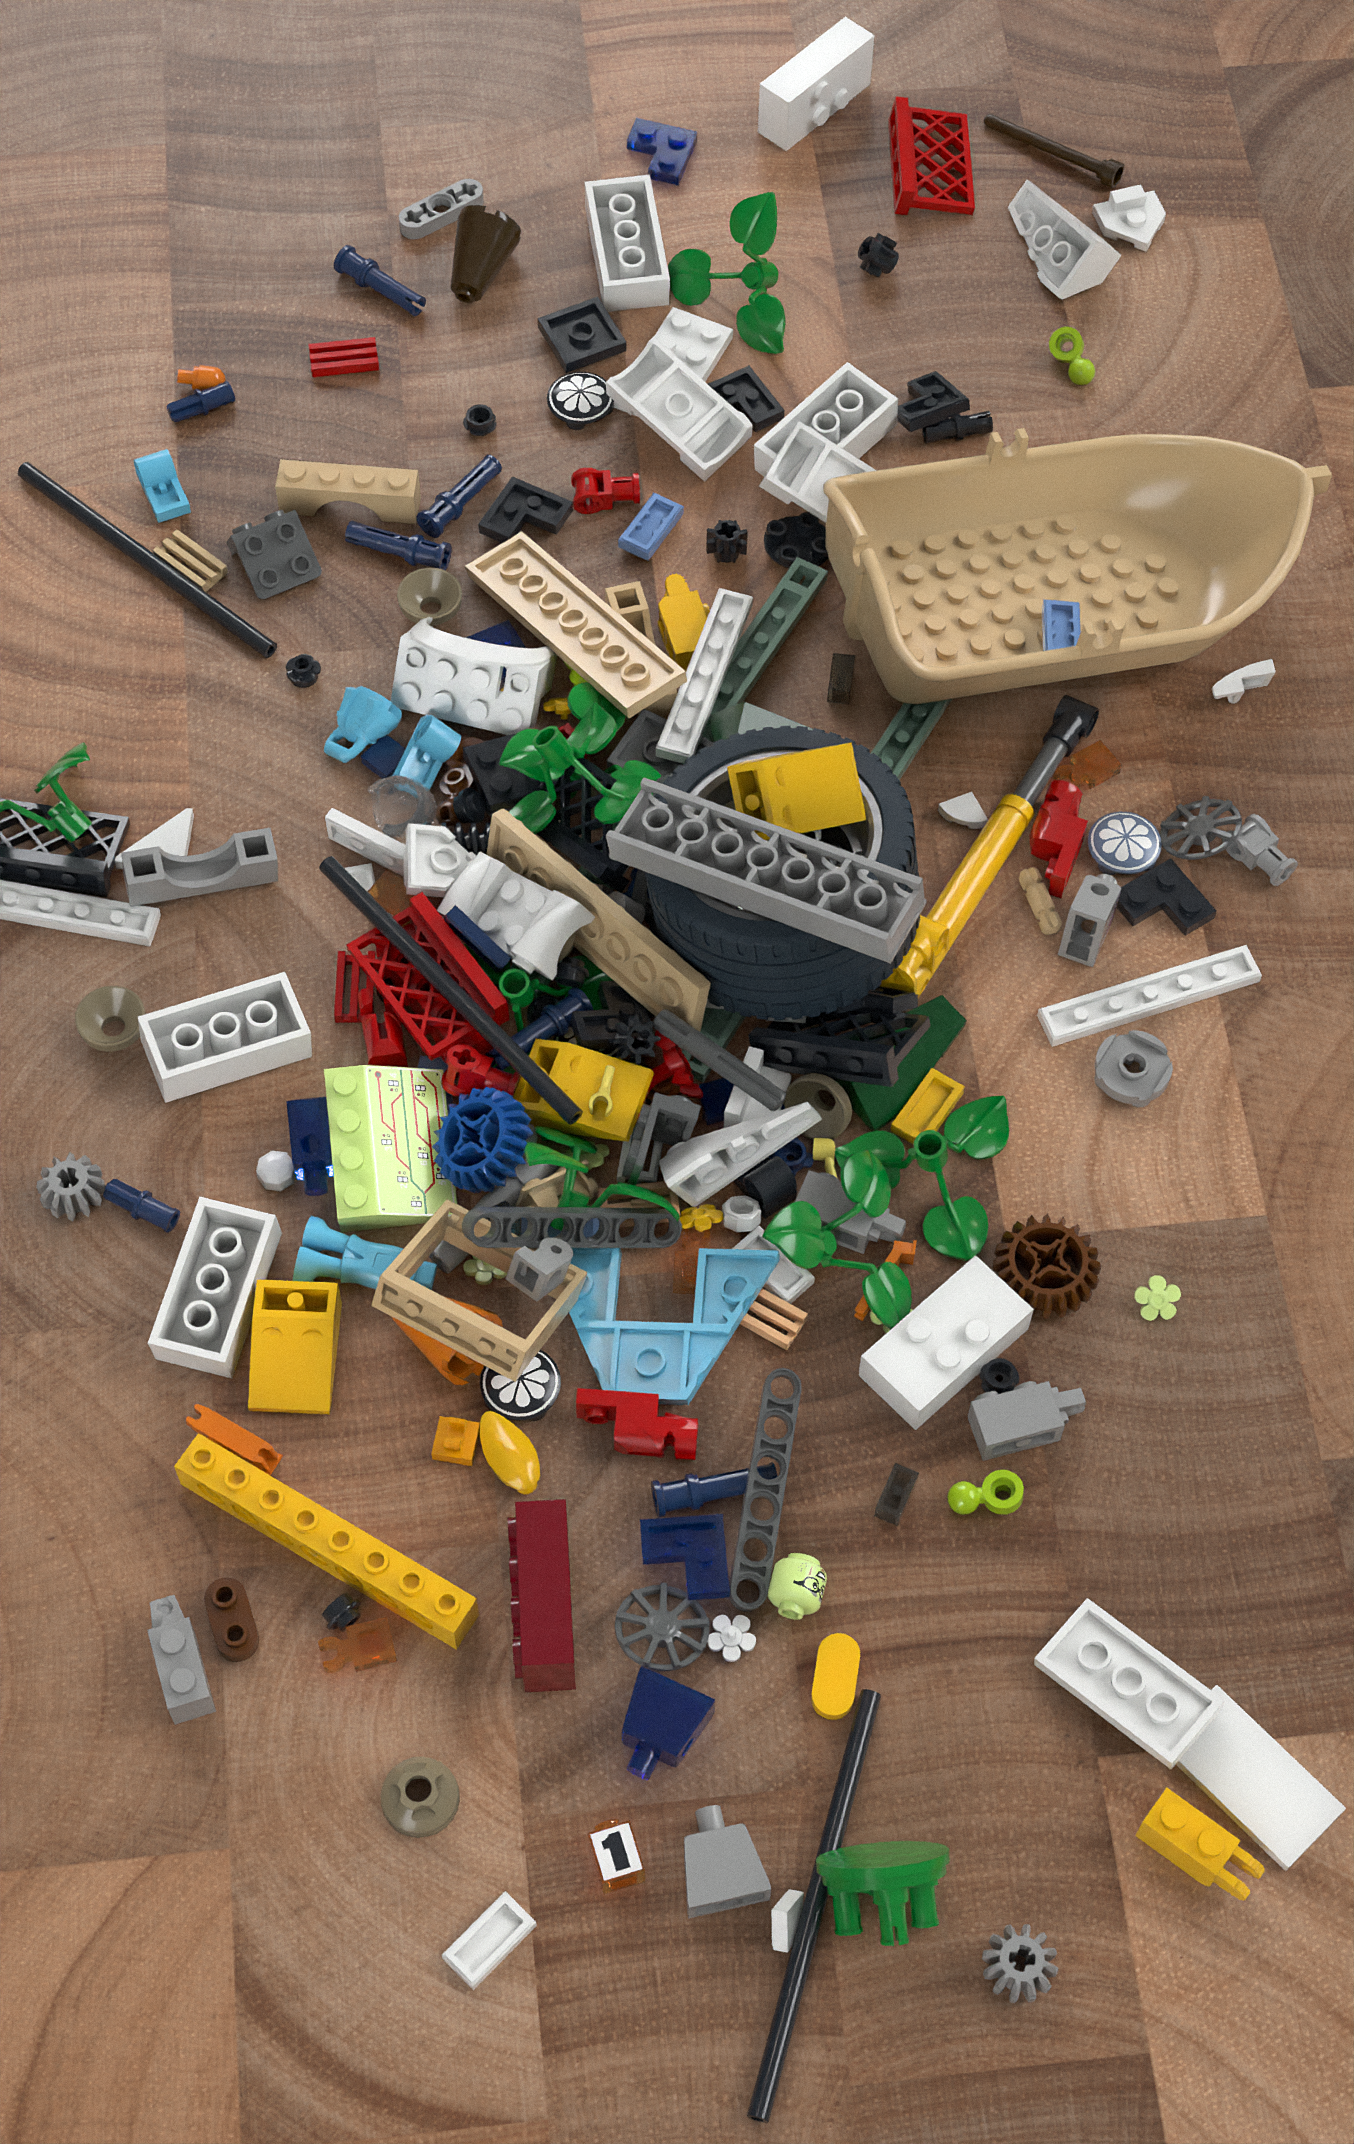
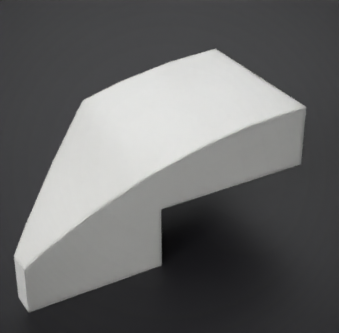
M1273 660L1260 661L1225 676L1212 687L1214 698L1228 697L1229 703L1235 704L1240 700L1245 689L1267 686L1276 673Z

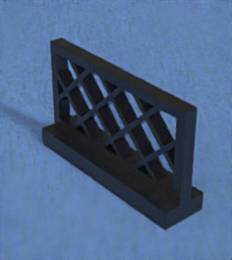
M584 757L581 759L577 758L590 773H594L592 775L599 782L603 781L605 788L610 790L617 781ZM571 765L565 769L563 775L557 781L553 782L556 799L561 797L560 809L556 811L550 823L537 834L598 879L622 893L630 882L622 876L629 865L619 861L615 862L609 857L610 851L606 834L609 830L613 831V823L604 824L599 822L597 818L591 820V808L595 807L604 795L599 794L591 797L592 784L583 775L581 779L571 782V775L576 769ZM582 789L581 802L570 805V793ZM581 812V824L570 828V816ZM603 827V839L591 843V831Z
M10 800L47 820L52 818L47 813L53 807L51 805ZM6 809L4 812H8L10 816L0 820V880L107 897L111 888L110 876L115 865V857L119 855L130 826L129 817L81 810L92 824L77 839L89 834L94 842L78 849L57 828L54 831L59 837L42 844L37 836L49 831L45 826L38 824L29 828L25 823V820L29 819L28 817L12 809ZM18 824L22 832L6 839L1 831ZM104 827L117 828L115 833L102 839L96 832ZM28 840L35 846L31 850L13 848ZM64 845L71 851L67 855L49 853ZM99 851H102L106 856L105 861L86 858Z
M860 1008L843 1013L830 1012L826 1014L825 1011L820 1013L819 1016L810 1018L809 1015L806 1016L805 1023L772 1021L767 1028L755 1027L748 1037L750 1047L764 1050L763 1066L804 1075L817 1073L832 1079L892 1087L899 1079L897 1066L928 1030L930 1020L929 1016L900 1012L888 1013L868 1008ZM836 1018H840V1020H837V1021H834V1022H830V1023H827V1022H826V1021H829V1020H833V1019H836ZM868 1023H876V1024H873V1025H870V1026H866V1027H863V1028L860 1027V1026L865 1025V1024H868ZM819 1024V1026L814 1028H810L804 1031L800 1030L809 1026ZM904 1027L910 1028V1029H906V1030H903V1031H900V1032H897V1033L895 1032V1030H898V1029H901V1028H904ZM853 1029V1031L835 1036V1033ZM885 1033L887 1034V1036H883L874 1040H869V1038L882 1035Z

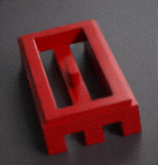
M375 337L308 344L312 377L379 370Z
M338 951L334 1020L335 1023H362L361 1014L358 1013L360 966L351 955H346L345 951ZM368 951V955H364L365 958L376 959V951ZM346 965H352L349 1013H343ZM366 977V987H369L370 989V996L374 1010L375 986L370 981V979Z

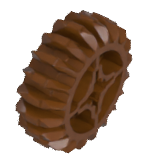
M1048 1213L1043 1216L1042 1223H1038L1031 1215L1027 1219L1026 1226L1017 1221L1013 1225L1012 1232L1005 1231L1001 1238L1002 1243L996 1245L994 1252L996 1258L992 1263V1269L997 1273L996 1275L1033 1308L1032 1315L1035 1313V1310L1042 1311V1316L1045 1320L1050 1317L1051 1311H1055L1061 1319L1066 1315L1067 1308L1076 1313L1080 1309L1081 1301L1087 1303L1091 1299V1290L1097 1288L1099 1282L1097 1275L1101 1270L1100 1262L1096 1261L1099 1254L1097 1248L1089 1247L1091 1243L1090 1234L1078 1236L1080 1231L1079 1225L1076 1224L1070 1229L1065 1227L1066 1220L1064 1216L1058 1220L1057 1224L1051 1223ZM1065 1253L1073 1260L1078 1276L1070 1271L1071 1267L1064 1262ZM1015 1258L1023 1262L1022 1267L1029 1272L1028 1280H1025L1019 1273Z

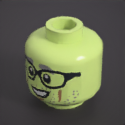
M791 1553L788 1555V1558H783L776 1562L768 1590V1598L773 1605L779 1608L778 1613L794 1620L802 1619L803 1615L813 1614L819 1610L827 1582V1574L820 1567V1562L816 1558L802 1553Z

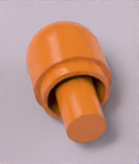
M194 366L193 371L178 370L177 383L191 384L192 390L199 389L202 391L226 381L224 373L219 368L213 366Z

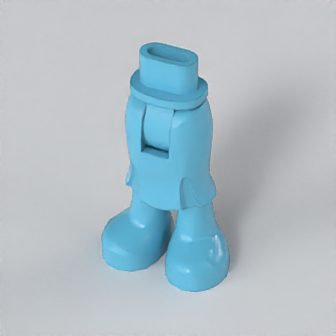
M311 1216L304 1230L302 1246H300L293 1281L313 1282L319 1276L340 1279L341 1283H355L376 1290L381 1274L401 1253L403 1248L366 1241L355 1234L349 1236L329 1228L323 1219ZM328 1250L343 1253L342 1259L319 1252ZM424 1261L410 1279L432 1290L437 1264Z

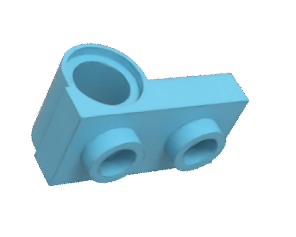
M167 449L134 459L136 475L158 523L191 513L190 504L177 478L173 460Z
M433 715L421 717L392 777L420 797L428 794L442 763L447 761L457 750L461 741V735Z

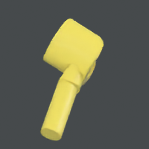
M611 1065L605 1067L601 1087L589 1100L591 1114L593 1113L594 1104L598 1101H604L608 1104L605 1113L606 1117L611 1115L613 1111L610 1087L615 1067Z
M814 1138L813 1159L825 1161L826 1173L837 1178L834 1162V1141L829 1138Z

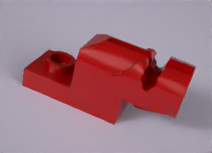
M1052 780L1046 791L1045 800L1037 813L1029 839L1031 854L1049 862L1045 873V878L1050 879L1049 894L1062 899L1084 842L1088 820L1079 818L1082 791L1070 782Z
M369 987L361 989L358 993V1001L368 1065L408 1068L400 1019L384 999L385 1021L378 1023L376 1013L373 1010Z
M577 1388V1418H583L584 1421L591 1424H605L608 1420L615 1421V1451L622 1454L653 1456L662 1459L664 1451L667 1450V1447L671 1446L675 1452V1459L696 1460L698 1418H688L665 1412L664 1416H659V1394Z

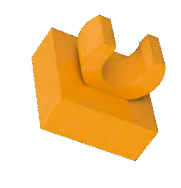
M440 1416L431 1452L432 1460L473 1466L480 1434V1423L467 1421L462 1418Z

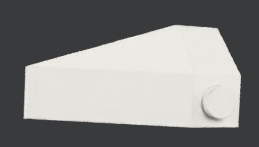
M1026 180L1008 206L1019 234L1025 238L1029 247L1027 252L1030 259L1035 261L1039 270L1037 275L1040 281L1060 299H1065L1101 284L1122 256L1105 240L1029 180Z
M808 1102L691 1138L687 1142L677 1143L668 1150L667 1156L659 1160L665 1183L669 1189L689 1205L696 1207L822 1120V1118Z

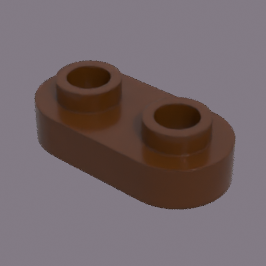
M228 1577L217 1579L208 1586L204 1595V1603L218 1651L225 1659L232 1662H241L249 1659L259 1646V1635L244 1586L238 1580ZM229 1592L233 1595L231 1600L226 1603L218 1601L222 1593ZM234 1631L244 1633L239 1641L229 1640L230 1634Z

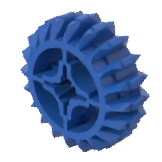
M485 1087L484 1090L473 1088L470 1095L460 1094L458 1105L449 1104L450 1113L448 1116L440 1117L443 1122L442 1128L433 1131L439 1138V1141L432 1146L439 1153L434 1162L441 1167L440 1173L451 1181L454 1186L466 1189L472 1193H480L481 1191L493 1192L495 1185L506 1187L507 1176L517 1177L515 1168L518 1164H526L522 1156L527 1143L526 1140L534 1134L528 1127L532 1119L524 1112L525 1107L522 1106L521 1102L513 1099V1096L507 1092H501Z

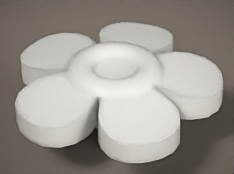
M719 1615L713 1620V1628L716 1632L709 1635L707 1644L710 1650L718 1652L723 1649V1658L728 1662H735L740 1659V1649L745 1652H750L754 1649L756 1638L753 1634L746 1633L750 1628V1620L747 1617L737 1615L733 1619L732 1625L729 1617L726 1615Z

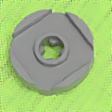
M1132 1030L1128 1034L1117 1037V1033L1111 1035L1100 1045L1094 1063L1095 1084L1108 1096L1119 1102L1132 1104L1135 1107H1145L1151 1100L1158 1098L1169 1084L1173 1066L1167 1055L1168 1050L1158 1038L1143 1031ZM1133 1061L1138 1062L1141 1072L1130 1073L1123 1064L1131 1065Z

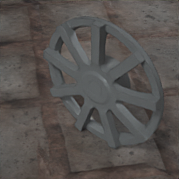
M1203 796L1202 800L1194 801L1184 806L1182 804L1177 805V810L1160 824V837L1163 848L1177 858L1196 860L1213 856L1229 847L1241 831L1242 817L1232 801L1209 799V796ZM1208 807H1218L1209 815H1206ZM1200 808L1198 816H1194L1190 812L1191 810ZM1225 811H1229L1233 815L1216 819ZM1183 815L1188 822H1178L1176 820ZM1227 824L1236 825L1233 834L1216 828ZM1169 829H1183L1167 837ZM1216 836L1225 840L1220 846L1212 850L1210 849L1209 843ZM1188 837L1179 851L1171 847V844ZM1192 844L1203 846V853L1188 854Z
M660 1583V1585L647 1586L631 1591V1594L622 1602L617 1611L615 1634L622 1650L637 1664L652 1670L672 1671L688 1666L702 1654L708 1642L710 1622L704 1609L696 1600L695 1595L692 1593L688 1594L672 1586H667V1583ZM659 1594V1610H654L644 1597ZM667 1595L682 1600L673 1611L667 1610ZM634 1602H637L645 1611L647 1617L626 1613V1611ZM689 1606L698 1616V1619L678 1620V1616ZM622 1622L642 1625L644 1629L624 1637ZM685 1628H701L700 1642H697L680 1630ZM646 1638L650 1646L644 1659H642L629 1646ZM676 1640L694 1651L682 1661L679 1660L673 1644ZM657 1647H666L671 1664L651 1662Z

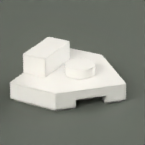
M1141 185L1111 191L1109 201L1094 204L1092 214L1105 237L1113 240L1121 238L1134 243V248L1145 252L1151 245L1156 232L1163 225L1166 215L1155 192L1145 193Z
M408 823L406 828V848L403 854L406 894L417 895L423 892L425 896L445 897L450 887L476 855L473 852H467L455 840L456 836L446 827Z

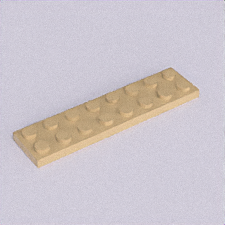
M523 532L518 533L465 566L470 579L546 646L550 647L556 655L628 718H631L687 682L684 669Z
M504 808L493 813L487 855L504 863L513 872L552 892L556 890L578 901L595 916L590 924L576 930L573 946L652 1014L657 1016L663 1009H668L700 1032L711 983L700 972H697L685 962L674 950L670 949L653 935L648 928L628 914L622 906L615 903L602 892L597 885L590 882L577 871L571 863L552 850L546 842L533 834L521 821L514 818Z

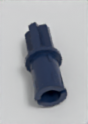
M225 381L202 391L196 389L193 395L169 403L167 405V412L170 419L176 423L201 413L206 416L209 413L208 411L235 402V395L230 383Z
M112 1179L105 1186L103 1197L107 1201L131 1212L132 1218L136 1220L142 1218L169 1233L174 1229L180 1218L181 1212L178 1209L172 1208L153 1198L152 1192L148 1190L141 1192L118 1179Z

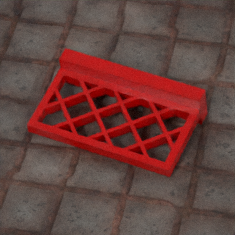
M896 96L888 119L894 214L907 215L911 207L973 215L975 200L967 114L909 107L908 98ZM913 119L923 120L929 126L922 130L913 122ZM944 124L959 125V130L952 133ZM936 131L945 139L938 143L929 134ZM921 140L930 149L924 153L914 144ZM952 144L961 153L955 157L945 148ZM938 154L947 163L939 166L931 157ZM923 164L932 173L925 176L916 167ZM955 168L963 177L956 180L947 171ZM939 177L948 187L942 190L932 181ZM924 187L934 197L918 196V191ZM956 191L965 199V202L955 201L949 195Z
M421 892L409 899L411 906L396 914L393 918L400 925L408 921L411 922L416 929L414 940L426 952H432L437 956L436 962L441 967L442 964L447 969L445 971L499 1026L510 1020L507 1000L425 894ZM376 927L346 944L348 952L431 1061L447 1052L451 1047L462 1043L478 1033L469 1022L457 1021L458 1011L454 1007L451 1020L430 1017L433 1001L450 1003L440 993H435L436 989L432 984L429 992L409 989L412 974H422L410 962L404 964L388 961L391 946H394ZM370 944L385 945L382 960L365 958L360 950ZM374 968L379 969V973H377L374 970ZM385 971L406 973L403 988L387 986L383 981ZM395 996H400V1000L398 1001ZM406 998L427 1000L424 1016L407 1013L404 1009ZM416 1024H422L421 1029ZM427 1026L448 1028L447 1037L432 1046L425 1037Z

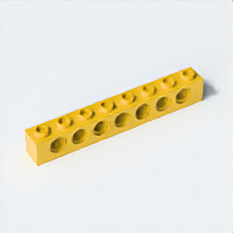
M199 1433L174 1466L180 1484L456 1650L479 1616L476 1597Z

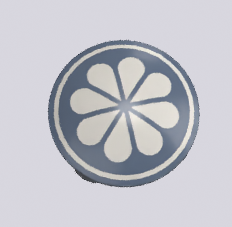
M1113 812L1104 815L1093 824L1088 835L1089 851L1098 863L1099 870L1108 875L1116 873L1136 874L1153 869L1162 847L1161 837L1156 827L1146 818L1131 812Z

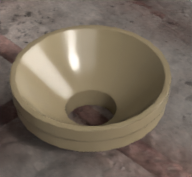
M423 568L411 572L401 581L398 587L397 599L402 613L410 621L417 624L421 619L431 617L432 622L429 626L445 623L456 615L461 606L462 590L460 583L451 573L438 568ZM434 602L439 604L441 609L437 613L426 614L421 610V607L426 603Z
M105 986L90 992L81 1000L75 1012V1023L78 1033L90 1047L105 1052L118 1051L127 1048L139 1039L138 1017L145 1015L146 1012L143 1002L133 991L121 986ZM112 1021H120L125 1025L123 1032L117 1036H107L103 1033V1029L106 1024Z
M810 1073L800 1076L788 1086L785 1092L784 1109L808 1102L820 1114L822 1120L802 1133L812 1140L814 1138H829L832 1140L837 1138L845 1131L851 1120L852 1107L845 1090L832 1078L823 1074ZM819 1090L829 1091L835 1098V1106L824 1104L819 1097Z
M413 1757L396 1765L388 1773L381 1791V1807L389 1824L396 1831L415 1838L429 1837L445 1829L454 1819L460 1802L459 1787L452 1772L443 1763L428 1757ZM415 1779L428 1781L432 1787L430 1796L421 1802L411 1801L405 1792L407 1785Z

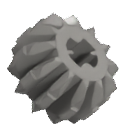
M69 1152L66 1161L62 1162L53 1156L52 1163L54 1167H42L41 1175L43 1179L37 1181L36 1187L38 1193L41 1194L40 1201L42 1206L50 1209L52 1215L57 1219L66 1213L68 1219L73 1222L76 1213L81 1211L89 1217V1206H101L102 1199L100 1194L105 1191L106 1185L104 1180L101 1179L103 1174L97 1164L92 1165L90 1158L86 1155L76 1161L74 1154Z
M1028 1924L1023 1925L1020 1936H1017L1012 1925L1005 1926L1004 1938L993 1934L989 1939L993 1949L984 1950L982 1954V1960L991 1964V1966L984 1970V1978L989 1980L999 1979L993 1988V1992L996 1995L1002 1993L1005 1987L1010 1989L1009 2001L1011 2003L1017 2002L1020 1991H1023L1025 1999L1029 2003L1034 2002L1036 1999V1989L1047 1993L1051 1988L1047 1978L1056 1977L1058 1973V1967L1049 1963V1961L1056 1957V1949L1051 1947L1042 1949L1041 1947L1047 1935L1041 1932L1035 1940L1030 1938L1031 1927ZM1016 1955L1026 1958L1024 1965L1030 1964L1025 1967L1024 1972L1014 1969L1016 1962L1013 1961Z

